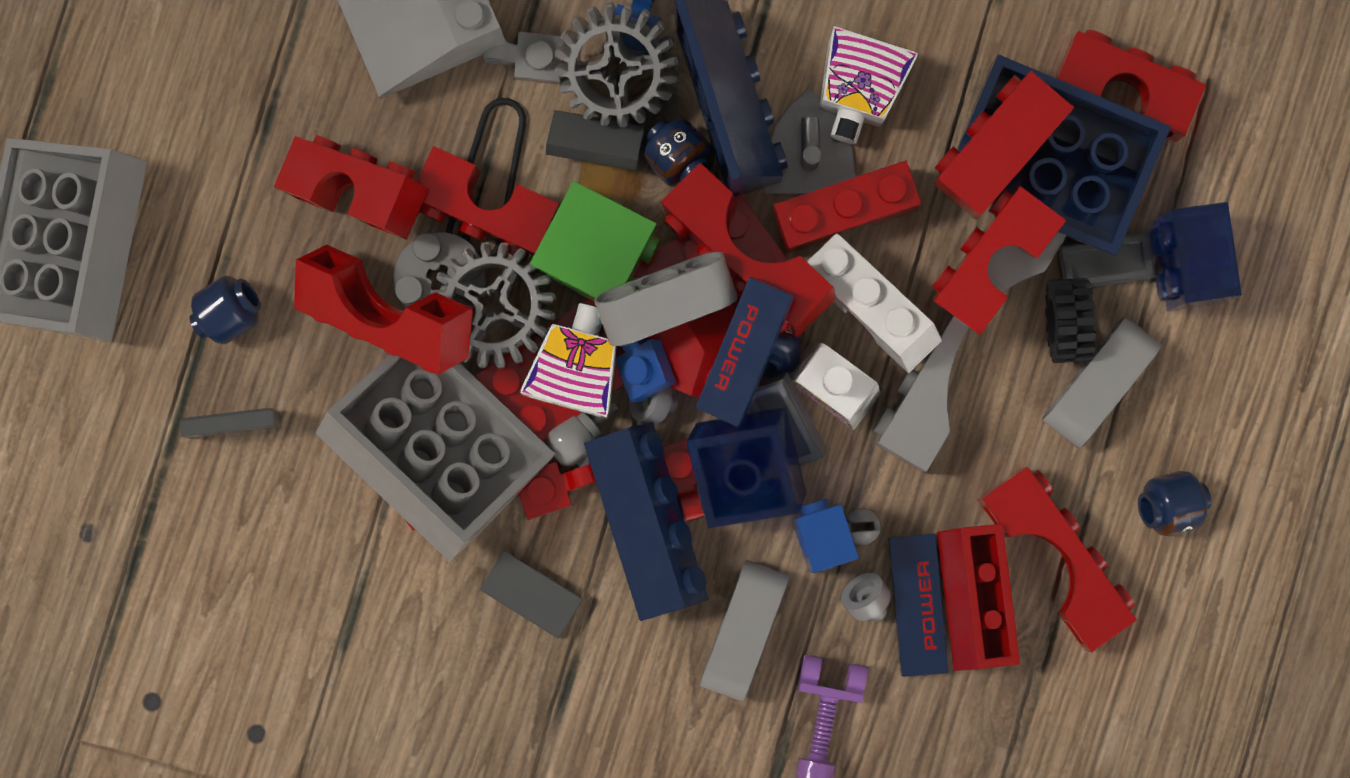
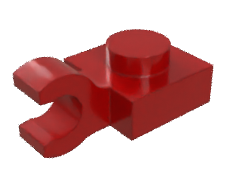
M695 437L663 446L665 462L670 477L676 484L686 522L703 518L704 514L695 486L707 483L708 479Z
M557 461L545 465L518 493L527 520L572 506L569 492L596 483L591 464L563 474Z

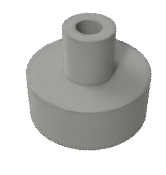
M667 387L641 402H631L629 399L630 412L637 421L658 424L665 419L668 413L676 411L678 398L676 395H672L671 387Z
M864 573L855 577L846 585L842 592L841 601L854 619L858 621L870 619L880 621L887 614L886 607L891 599V591L879 575Z

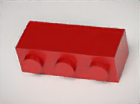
M1032 71L1022 81L1014 75L996 96L1003 102L992 116L983 111L966 130V133L972 138L961 152L952 147L935 166V169L941 175L933 184L975 220L984 213L1074 108Z
M1003 523L962 527L937 532L954 671L1020 665Z

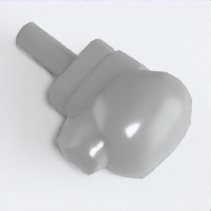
M612 401L609 417L618 410ZM583 412L577 417L573 416L556 426L548 433L546 438V445L555 453L553 458L564 467L575 465L582 467L590 464L584 443L602 437L597 426L606 419L594 415L589 418Z

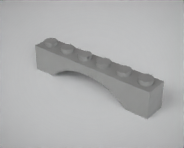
M1057 232L1038 259L1031 257L1016 246L1000 248L992 255L988 263L990 281L997 289L1004 293L1017 284L1040 276L1046 271L1066 235ZM944 310V313L951 317L942 332L937 330L942 341L927 355L919 371L913 369L910 373L907 372L897 389V392L903 395L895 411L887 407L873 430L880 435L875 443L876 446L921 473L927 472L950 433L947 412L948 381L954 356L969 328L946 310Z

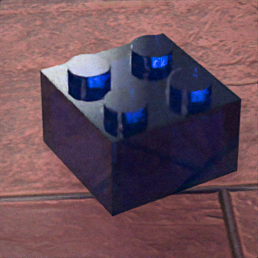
M1228 202L1172 209L1154 221L1155 228L1150 229L1149 235L1153 256L1159 255L1162 274L1156 275V288L1159 300L1161 302L1166 301L1167 311L1219 305L1242 296Z
M786 407L746 414L740 427L721 419L695 424L686 443L708 528L799 514L807 492Z

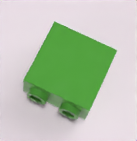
M573 181L530 265L535 267L538 273L548 275L550 279L595 301V298L601 293L636 280L633 276L641 260L649 264L661 241L660 238L655 236L657 223Z

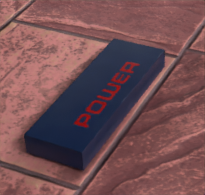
M753 276L749 277L699 397L696 409L734 426H742L796 295Z
M936 534L888 538L901 677L948 673Z

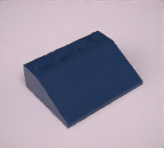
M674 0L675 29L724 185L736 197L740 193L743 195L780 183L783 178L781 170L787 169L788 164L781 142L773 144L768 131V126L774 125V119L767 98L759 100L754 83L761 81L753 54L745 57L740 39L747 38L740 12L731 13L728 0Z
M998 54L987 73L957 150L961 152L972 139L966 133V130L983 111L992 116L1003 103L996 96L1015 75L1022 81L1032 71L1074 108L1004 189L1012 193L1016 187L1021 186L1066 220L1058 233L1117 256L1171 126Z

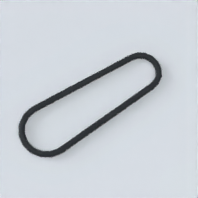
M498 98L491 101L484 108L467 161L472 164L474 163L490 111L499 105L513 107L519 116V127L504 200L505 205L510 200L514 190L526 126V115L518 102L510 98ZM449 218L446 233L452 234L455 220ZM497 240L491 251L492 256L497 255L498 247L503 242Z

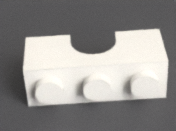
M838 233L807 261L834 287L836 296L834 303L844 313L849 311L871 333L876 343L908 373L942 341L935 324Z

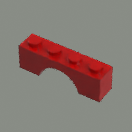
M701 163L660 201L667 216L663 220L665 225L681 240L688 235L699 246L696 250L698 256L711 252H722L724 254L736 292L740 297L743 294L749 277L752 276L796 295L780 332L781 334L788 329L798 338L836 300L834 287L801 256L780 263H764L749 258L734 245L730 237L731 221L737 208L734 195Z
M327 244L296 259L294 309L313 317L317 322L338 328L348 333L352 338L364 340L384 349L390 355L399 356L417 364L423 370L440 375L469 358L473 308L434 292L406 307L404 311L396 309L385 302L374 290L366 275L361 259Z
M1028 467L1020 468L978 498L977 501L994 524L1003 523L1004 537L1023 534L1033 535L1046 540L1058 550L1067 566L1069 586L1066 598L1057 613L1083 650L1092 653L1137 621L1130 611L1136 605L1121 584L1113 587L1103 571L1108 569V565L1095 547L1091 545L1086 549L1076 533L1081 528L1073 515L1065 507L1059 511L1050 499L1049 495L1054 490L1045 476L1038 469L1032 473Z

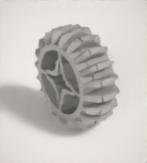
M607 2L604 8V17H602L595 6L590 7L587 10L589 23L584 18L576 16L571 22L576 32L564 30L560 39L567 46L558 47L555 51V57L566 62L556 66L554 69L555 76L569 77L560 85V93L567 94L574 91L575 95L571 99L569 106L572 109L578 108L582 103L588 106L583 116L585 120H590L595 111L601 113L600 122L603 127L609 125L612 115L617 116V121L621 128L627 127L629 113L632 114L635 121L643 123L646 119L644 107L651 113L657 114L661 109V104L657 98L669 100L673 91L666 84L676 83L679 76L677 72L668 68L678 64L679 55L664 53V51L669 50L674 45V38L672 36L661 39L657 37L664 29L665 24L662 21H658L651 28L646 25L650 16V11L646 9L641 12L638 19L631 17L633 11L631 3H626L621 15H617L614 3ZM605 32L604 53L594 55L590 60L581 61V50L586 41L599 33ZM620 32L627 33L638 39L646 47L650 55H646L645 51L630 49L625 44L623 33ZM613 52L615 57L621 58L620 63L623 61L626 63L620 80L619 73L613 72L614 67L609 69L607 66L613 56ZM653 69V80L650 85L639 94L628 97L629 78L635 75H642L644 70ZM584 75H587L588 80L597 79L604 82L609 88L610 97L593 88Z
M484 242L481 243L480 248L481 258L476 259L469 247L463 249V255L468 263L462 267L456 259L450 258L447 263L456 273L451 278L445 273L439 272L436 279L446 285L447 289L446 291L431 290L430 294L437 292L455 301L457 296L460 295L475 306L476 315L472 323L473 328L470 335L469 358L464 360V362H468L474 351L478 352L477 365L480 368H485L488 364L489 355H494L495 364L500 369L505 367L504 353L510 352L514 361L519 364L523 362L522 354L518 350L520 346L525 344L532 353L538 351L539 348L536 343L530 338L534 333L541 338L546 337L548 330L539 325L540 319L554 321L556 315L550 310L542 309V305L555 302L556 296L550 292L540 293V289L547 287L551 283V279L548 275L534 279L532 276L538 270L530 265V263L525 268L522 266L526 258L525 250L518 249L511 260L508 259V244L500 243L497 256H492L489 243ZM487 269L504 270L501 277L498 276L496 281L487 288H479L466 283L471 276ZM517 276L526 283L530 291L531 310L529 317L510 304V295L514 288L512 285ZM501 293L500 303L508 313L514 315L512 317L504 312L496 315L494 312L493 317H485L486 308L473 295L483 299L490 296L493 300V294L499 295ZM499 323H508L521 328L516 335L508 340L498 343L481 342L485 334H489L490 330Z

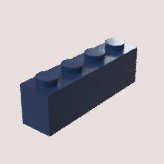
M653 422L628 427L585 442L587 455L639 620H647L709 600L706 591L705 575L698 566L691 544V531L684 522L677 500V487L670 477L663 455V443L660 436L656 433Z

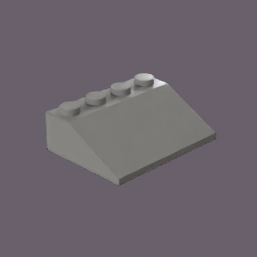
M338 0L380 99L484 55L486 50L506 43L489 0Z
M14 138L6 139L0 169V323L112 342L147 161L112 149Z
M393 355L387 356L325 413L315 433L450 563L496 518L555 455L545 443L460 363L438 375L427 372L421 366Z

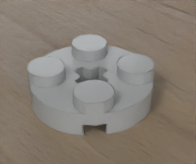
M446 232L421 234L412 243L407 245L397 259L393 277L396 296L406 308L430 295L433 282L428 278L431 270L438 271L441 266L447 267V275L452 278L456 272L447 263L450 258L456 259L461 267L467 264L468 261L463 255V249L469 247L474 253L475 258H480L474 247L465 239ZM485 270L471 276L466 283L479 288H486L487 277ZM442 285L440 290L446 291L447 286ZM460 295L457 296V302L473 308L472 313L476 310L475 306L467 301V299ZM473 295L474 297L478 298L480 302L482 301L483 298L477 295Z

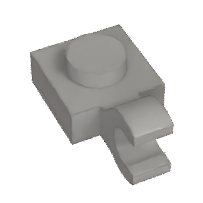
M519 32L517 45L506 42L505 44L492 47L484 52L483 59L484 63L515 66L514 80L560 84V77L555 76L554 69L557 65L562 64V61L555 57V51L558 47L564 46V43L560 39L561 36Z

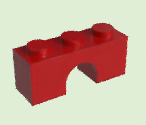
M1086 30L1085 33L1077 31L1070 40L1055 76L1056 79L1101 97L1106 84L1114 81L1126 82L1132 85L1140 96V114L1171 126L1166 139L1177 143L1186 135L1206 87V84L1196 80L1197 75L1194 72L1175 65L1171 66L1170 69L1153 62L1155 58L1151 54L1137 48H1129L1128 51L1111 45L1112 39L1100 32Z
M315 135L313 142L297 136L294 137L274 188L299 201L333 213L341 195L348 188L354 186V197L347 215L369 227L404 240L408 239L428 191V188L413 180L415 174L413 170L389 161L387 168L376 165L378 160L376 157L352 148L349 155L339 152L341 145L318 135Z
M433 146L417 180L419 184L428 188L419 213L439 223H443L445 217L462 223L459 229L460 232L481 242H485L488 235L506 243L509 246L508 253L511 256H514L515 252L521 248L526 252L524 261L527 260L529 254L534 256L560 204L517 184L510 200L503 207L496 210L481 209L476 206L473 198L474 186L481 171L476 165Z
M907 160L774 204L772 213L786 254H790L829 241L836 233L840 234L867 224H873L874 226L915 212L920 207L921 201Z
M1021 186L1016 187L1012 193L1007 189L1002 191L988 210V212L994 215V218L984 231L976 227L960 247V250L966 254L955 269L947 265L931 286V288L937 291L932 300L979 335L1008 299V296L997 289L989 279L988 263L992 255L1002 247L1016 246L1031 257L1038 259L1066 222L1063 217Z

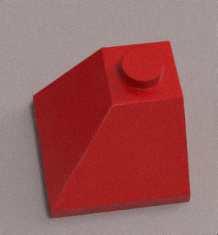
M734 302L721 310L647 337L648 340H661L677 382L669 387L693 397H700L738 303Z

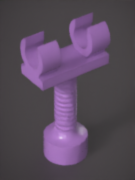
M804 655L797 690L817 694L821 702H819L820 706H818L820 711H817L818 715L816 718L818 720L815 721L817 725L814 726L816 729L813 731L815 734H813L811 752L806 758H799L796 777H834L836 765L829 762L826 754L829 753L827 750H829V740H831L830 736H832L830 731H833L832 727L834 726L832 722L835 720L836 704L840 699L862 703L868 667L850 663L844 691L818 686L822 658Z

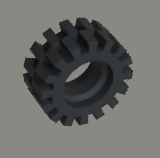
M1088 278L1048 280L1047 294L1045 295L1047 305L1045 316L1047 317L1048 347H1050L1049 353L1050 357H1052V362L1092 361L1096 348L1094 343L1096 341V317H1094L1095 304L1092 301L1093 291L1090 288V281Z

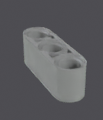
M711 252L609 289L598 295L594 302L609 344L612 346H622L728 307L738 299V295L724 254L722 252Z
M1124 316L1095 350L1093 360L1087 361L1045 413L1042 420L1075 447L1081 448L1156 356L1162 345L1128 317Z
M745 560L699 684L700 687L740 702L744 701L782 600L789 575Z

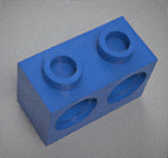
M827 498L799 507L801 517L792 519L810 573H816L859 559L841 504L830 507Z

